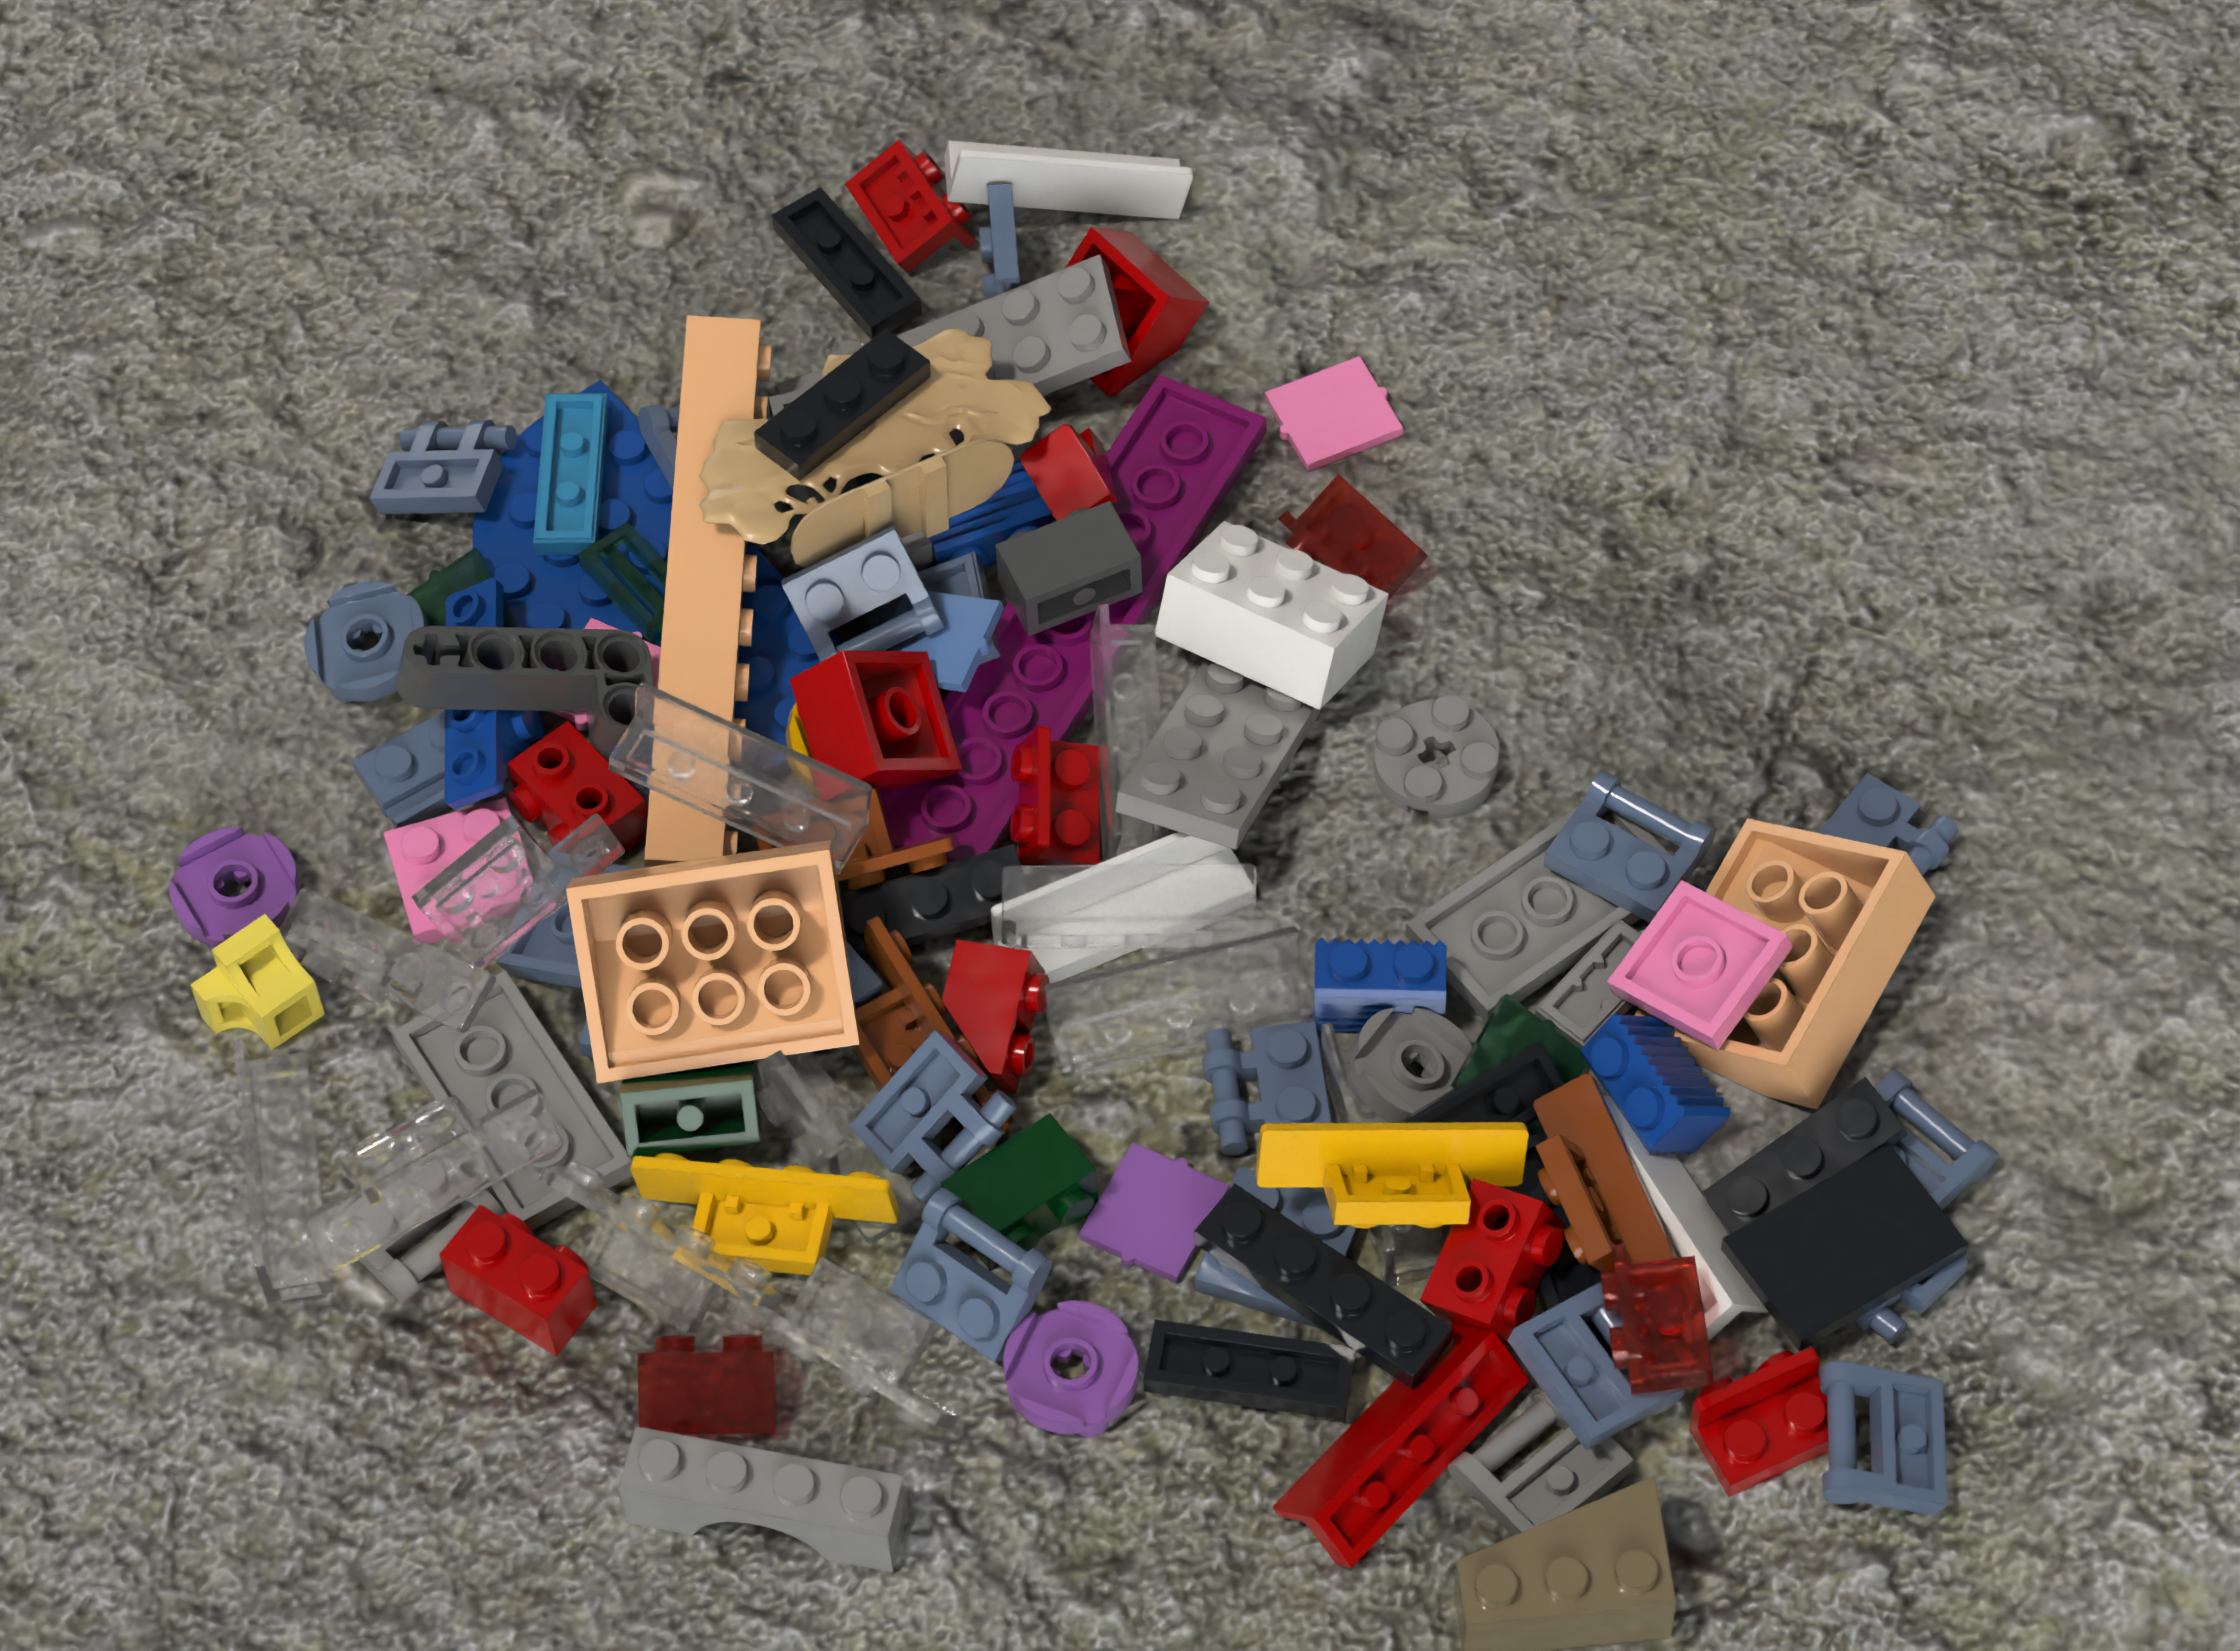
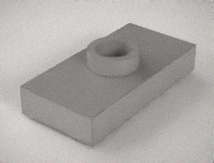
M1619 918L1534 1009L1536 1019L1580 1052V1049L1613 1014L1624 1015L1633 1006V1004L1614 995L1607 980L1641 934Z

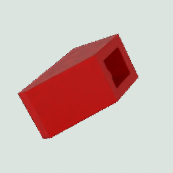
M956 939L942 1002L1003 1092L1016 1094L1021 1074L1027 1075L1033 1064L1035 1041L1030 1034L1035 1013H1042L1046 1007L1050 987L1049 977L1045 974V970L1032 951Z

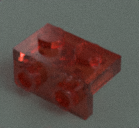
M1339 474L1298 519L1287 510L1278 518L1293 533L1285 541L1289 547L1308 554L1316 562L1321 558L1330 568L1341 573L1361 577L1368 585L1389 593L1387 601L1428 557L1419 546Z
M1625 1243L1611 1245L1613 1270L1600 1271L1605 1312L1619 1311L1621 1327L1609 1328L1614 1369L1627 1368L1631 1395L1714 1385L1713 1366L1695 1256L1628 1264Z
M692 1335L656 1336L655 1348H645L637 1353L639 1427L680 1435L777 1432L776 1362L779 1361V1346H763V1335L722 1336V1347H695V1336Z

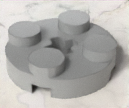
M1447 694L1440 696L1436 700L1415 702L1394 712L1377 727L1373 756L1374 777L1383 795L1394 806L1408 812V806L1417 810L1428 811L1427 818L1447 819L1457 817L1478 807L1490 794L1492 783L1498 774L1499 741L1489 722L1478 712L1470 709L1465 699L1457 695ZM1432 750L1448 753V765L1441 768L1434 761L1423 763L1421 759L1426 756V752Z
M1396 1007L1381 1010L1366 1022L1351 1046L1349 1053L1350 1067L1345 1074V1081L1349 1090L1357 1097L1362 1098L1377 1115L1390 1123L1400 1121L1475 1076V1068L1470 1060L1475 1051L1469 1039L1451 1021L1433 1011L1415 1007L1411 1014H1392ZM1413 1061L1420 1063L1424 1067L1421 1073L1423 1078L1409 1073L1403 1064L1409 1065Z

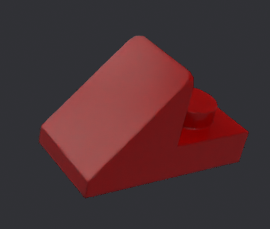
M1063 424L1020 455L1024 468L1056 521L1064 519L1071 512L1081 508L1090 509L1108 501L1112 505L1117 502L1104 445L1090 428L1078 434L1071 425Z

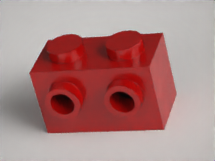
M569 721L563 723L508 762L513 789L509 791V797L514 807L529 823L537 819L548 831V839L559 856L611 864L646 839L648 819L646 800Z
M1473 1178L1468 1189L1471 1200L1468 1224L1452 1225L1420 1301L1447 1324L1494 1330L1502 1343L1510 1345L1507 1340L1513 1329L1530 1320L1534 1314L1537 1288L1546 1268L1555 1263L1563 1245L1562 1231L1565 1223L1544 1201Z
M480 1204L439 1254L450 1292L556 1357L597 1307L588 1273L589 1267L586 1262L568 1247L557 1245L553 1249L535 1238L532 1229L513 1214L504 1213L502 1216H499Z

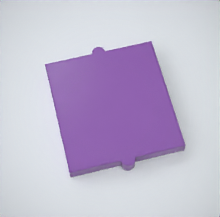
M1132 1142L1079 1232V1240L1121 1258V1263L1124 1267L1129 1268L1137 1265L1174 1283H1178L1198 1248V1245L1194 1243V1230L1228 1192L1230 1185L1188 1167V1162L1185 1158L1172 1160Z

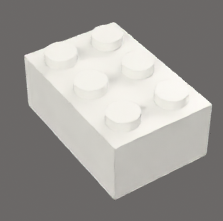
M1223 521L1167 574L1154 636L1320 710L1374 655L1389 593L1368 585L1361 577L1353 574H1344L1316 562L1302 551L1287 549L1264 539L1248 527L1233 525Z

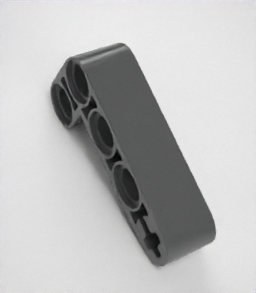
M467 626L419 627L412 631L405 639L395 684L398 694L405 702L423 709L587 712L591 745L609 763L618 765L630 764L641 757L645 751L656 714L651 654L648 645L640 636L624 630Z

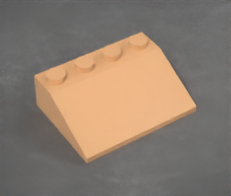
M1747 818L1705 892L1787 934L1793 948L1719 1050L1674 1027L1673 1037H1681L1680 1047H1688V1057H1695V1064L1763 1096L1818 1109L1936 896L1906 851ZM1638 1008L1634 1016L1653 1015Z
M832 840L572 878L566 888L597 1083L859 1045L855 1003Z

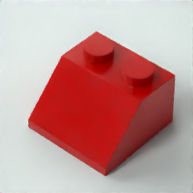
M1091 226L1065 268L1099 254L1109 267L1131 362L1089 379L1106 395L1114 396L1177 352L1209 304V301L1132 232Z
M842 650L790 678L797 703V712L803 723L815 764V773L820 781L824 798H838L879 787L880 794L952 775L963 770L927 651Z

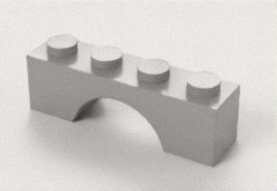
M637 1426L634 1430L618 1486L628 1524L694 1535L700 1528L713 1523L739 1522L754 1524L791 1535L810 1545L828 1561L887 1572L894 1571L909 1513L904 1475Z

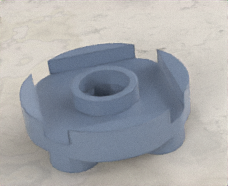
M366 581L341 589L326 601L330 608L322 614L318 623L313 617L307 627L304 649L308 664L318 680L330 691L332 696L344 703L373 701L396 693L397 688L395 684L405 639L417 628L430 626L428 619L418 602L411 595L408 596L398 592L392 584L382 581ZM374 631L378 639H380L378 644L369 650H354V646L364 642L365 633Z

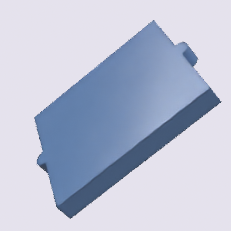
M928 591L945 628L929 636L923 631L885 651H927L938 689L966 692L982 656L987 655L991 651L989 641L1004 610V606L999 600ZM906 593L903 594L893 618L914 609Z

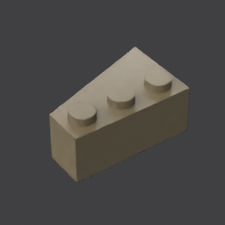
M1655 1475L1456 1560L1454 1598L1462 1651H1548L1671 1638L1676 1598Z

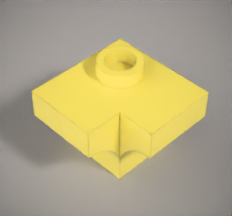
M266 914L213 948L212 953L217 967L190 984L200 1015L215 1034L231 1028H245L258 1034L271 1050L325 1014L315 981L294 957L284 941L280 930Z

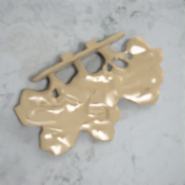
M947 329L913 346V349L930 360L931 377L800 481L755 448L754 431L765 424L768 419H740L722 422L713 440L714 452L704 461L703 470L699 475L709 491V494L699 505L704 513L703 521L705 523L731 524L740 533L743 540L763 545L778 540L789 529L790 519L794 514H807L793 532L790 546L795 563L803 568H807L892 525L895 526L900 538L922 530L926 538H930L949 530V518L971 510L987 501L1004 485L1011 474L1014 463L1011 448L1004 443L1018 445L1031 442L1035 432L1039 429V417L1048 414L1051 407L1032 382L992 380L986 377L985 374L992 367L993 363L991 355L993 344L990 340L970 336L964 330ZM828 354L822 370V376L825 377L851 355ZM954 429L961 430L964 434V441L957 446L949 434ZM932 453L935 454V456L920 461V459L925 455ZM867 473L884 476L841 494L846 483L852 478ZM830 477L836 480V489L831 493L823 486ZM795 484L808 486L815 489L824 498V501L818 503L815 497H811L806 500V504L786 494V489ZM778 501L788 503L793 510L781 513L776 510L774 504Z

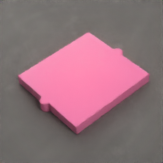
M1360 356L1265 392V401L1280 425V438L1285 441L1289 440L1307 472L1403 435V426L1387 402V389L1385 387H1378Z

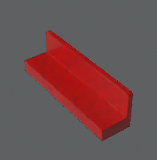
M1451 1324L1450 1326L1453 1327L1452 1341L1413 1389L1395 1379L1274 1504L1273 1509L1277 1515L1305 1522L1336 1565L1352 1568L1530 1381L1494 1330Z

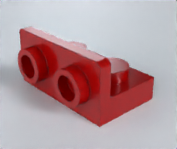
M897 140L848 180L845 185L897 265L909 274L953 237L967 249L974 245L977 240L966 225L973 217L965 204L947 201V193L944 192L939 184L946 176L939 165L925 150L916 155L900 140Z
M1036 725L1024 741L1015 746L1011 758V779L1013 782L1019 783V804L1015 805L1011 816V839L1013 842H1018V856L1023 866L1079 872L1099 864V746L1050 740V727Z
M1814 1347L1807 1348L1796 1354H1793L1791 1351L1775 1354L1764 1361L1757 1371L1734 1382L1731 1378H1724L1711 1383L1694 1400L1689 1431L1728 1497L1828 1452L1827 1396L1820 1391L1818 1370L1821 1359Z

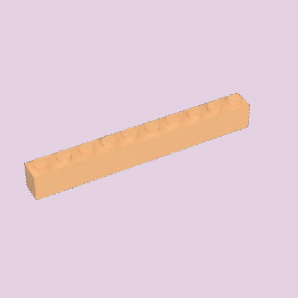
M687 315L644 868L737 854L738 831L726 830L728 813H740L742 775L730 773L732 756L744 757L746 719L734 718L735 701L748 702L750 664L738 663L739 646H752L754 609L742 608L743 592H755L757 555L746 554L747 541L743 540L740 533L731 524L705 523L703 521L704 513L699 505L709 494V491L699 475L703 470L704 461L714 452L713 440L722 422L740 419H767L768 396H757L758 381H770L772 345L760 344L761 320Z

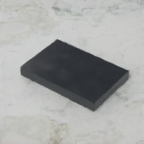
M1889 1143L1722 1238L1721 1245L1723 1253L1799 1352L1965 1256L1968 1248L1967 1241Z

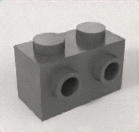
M1110 501L1090 509L1081 508L1075 510L1064 519L1038 529L1020 531L1012 535L1008 540L995 545L998 581L1028 636L1142 593L1141 556Z

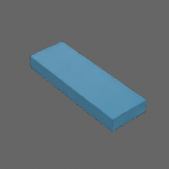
M606 393L546 394L533 538L536 555H597L609 409Z

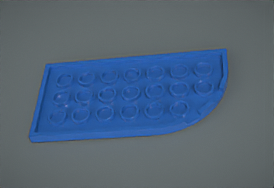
M599 380L580 392L606 393L609 405L597 555L535 554L533 538L544 416H542L517 437L514 449L505 450L500 456L504 466L486 512H475L473 522V553L476 570L480 582L495 578L503 584L504 627L584 629L590 619L593 618L619 630L632 633L640 632L643 640L661 647L673 491L641 435L639 420L603 381ZM748 541L746 544V554L757 555L755 592H743L742 608L754 609L752 646H739L738 663L750 664L748 702L735 701L734 718L746 719L744 757L732 756L730 773L742 775L741 801L794 767L786 744L788 716L796 703L790 678L820 663L818 655L782 587L781 580L785 578ZM835 633L830 634L836 647L844 643ZM655 718L645 751L641 757L630 764H623L648 794L650 793Z

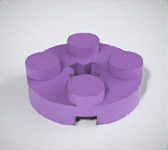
M243 827L222 828L196 839L179 857L178 863L180 868L174 875V881L170 879L169 895L176 917L189 935L206 943L211 951L264 914L269 917L279 930L298 916L300 912V902L298 899L300 878L290 851L275 836L263 832L264 838L255 834H244ZM235 878L240 885L251 882V885L246 888L243 894L235 897L223 896L226 893L224 883L228 880Z
M1070 1300L1059 1302L1055 1310L1046 1311L1037 1316L1035 1311L1026 1316L1011 1332L1003 1353V1369L1010 1405L1030 1423L1053 1433L1079 1434L1084 1437L1098 1436L1108 1428L1112 1420L1119 1417L1126 1410L1136 1393L1139 1382L1137 1350L1133 1341L1128 1336L1127 1327L1113 1312L1086 1301ZM1073 1355L1083 1358L1082 1365L1086 1373L1081 1377H1075L1074 1379L1061 1378L1060 1371L1053 1367L1057 1361L1068 1363Z

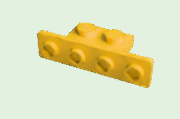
M1522 1122L1265 1123L1260 1127L1255 1177L1258 1186L1261 1188L1323 1187L1334 1225H1349L1355 1228L1366 1229L1377 1225L1415 1224L1424 1228H1437L1444 1224H1468L1471 1200L1466 1187H1470L1473 1178L1496 1186H1519L1523 1181L1529 1134L1526 1125Z
M661 1153L655 1157L634 1156L630 1167L642 1198L698 1205L686 1250L691 1264L820 1276L834 1218L895 1224L898 1221L900 1212L891 1182L867 1172H852L844 1176L817 1173L810 1168L798 1165L787 1166L782 1170L760 1168L735 1159H726L719 1163L689 1161L680 1155L672 1153Z

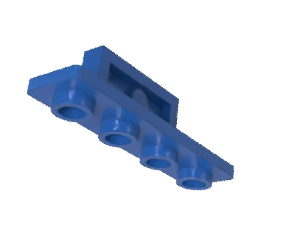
M490 578L449 595L446 599L445 626L504 627L503 584L495 578ZM445 709V803L456 810L501 792L504 788V761L508 764L509 761L541 740L543 736L544 726L541 711Z

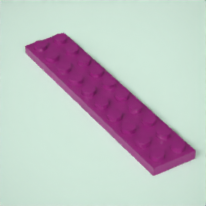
M1159 374L1106 454L1117 497V502L1113 504V507L1141 556L1142 593L1031 636L1027 635L1010 601L1008 602L995 627L1001 657L979 664L967 691L950 690L942 702L963 770L945 777L882 793L881 795L895 848L954 832L957 833L960 845L954 850L945 852L948 863L1001 848L1010 834L1013 809L1016 804H1019V783L1012 781L1010 772L1011 758L1015 746L1021 744L1036 725L1050 727V740L1069 742L1162 597L1167 574L1190 553L1267 433L1266 417Z

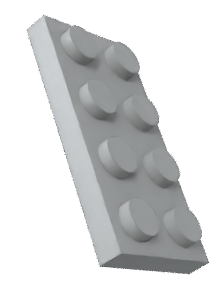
M1100 254L896 335L912 348L944 330L954 328L967 331L970 336L990 340L993 344L991 348L993 363L992 367L985 374L986 377L992 380L1032 382L1042 396L1131 362L1109 267Z
M1204 659L1118 790L1115 812L1236 850L1315 723L1320 710L1208 659Z
M1578 807L1406 922L1405 936L1410 942L1415 940L1421 945L1428 940L1432 945H1435L1441 940L1447 946L1446 980L1487 1024L1580 961L1619 918L1629 926L1641 919L1544 866L1545 851ZM1608 809L1601 818L1669 854L1644 827Z
M506 970L391 1031L399 1052L493 1197L498 1201L505 1213L517 1216L532 1230L632 1176L630 1171L632 1159L627 1157L626 1150Z

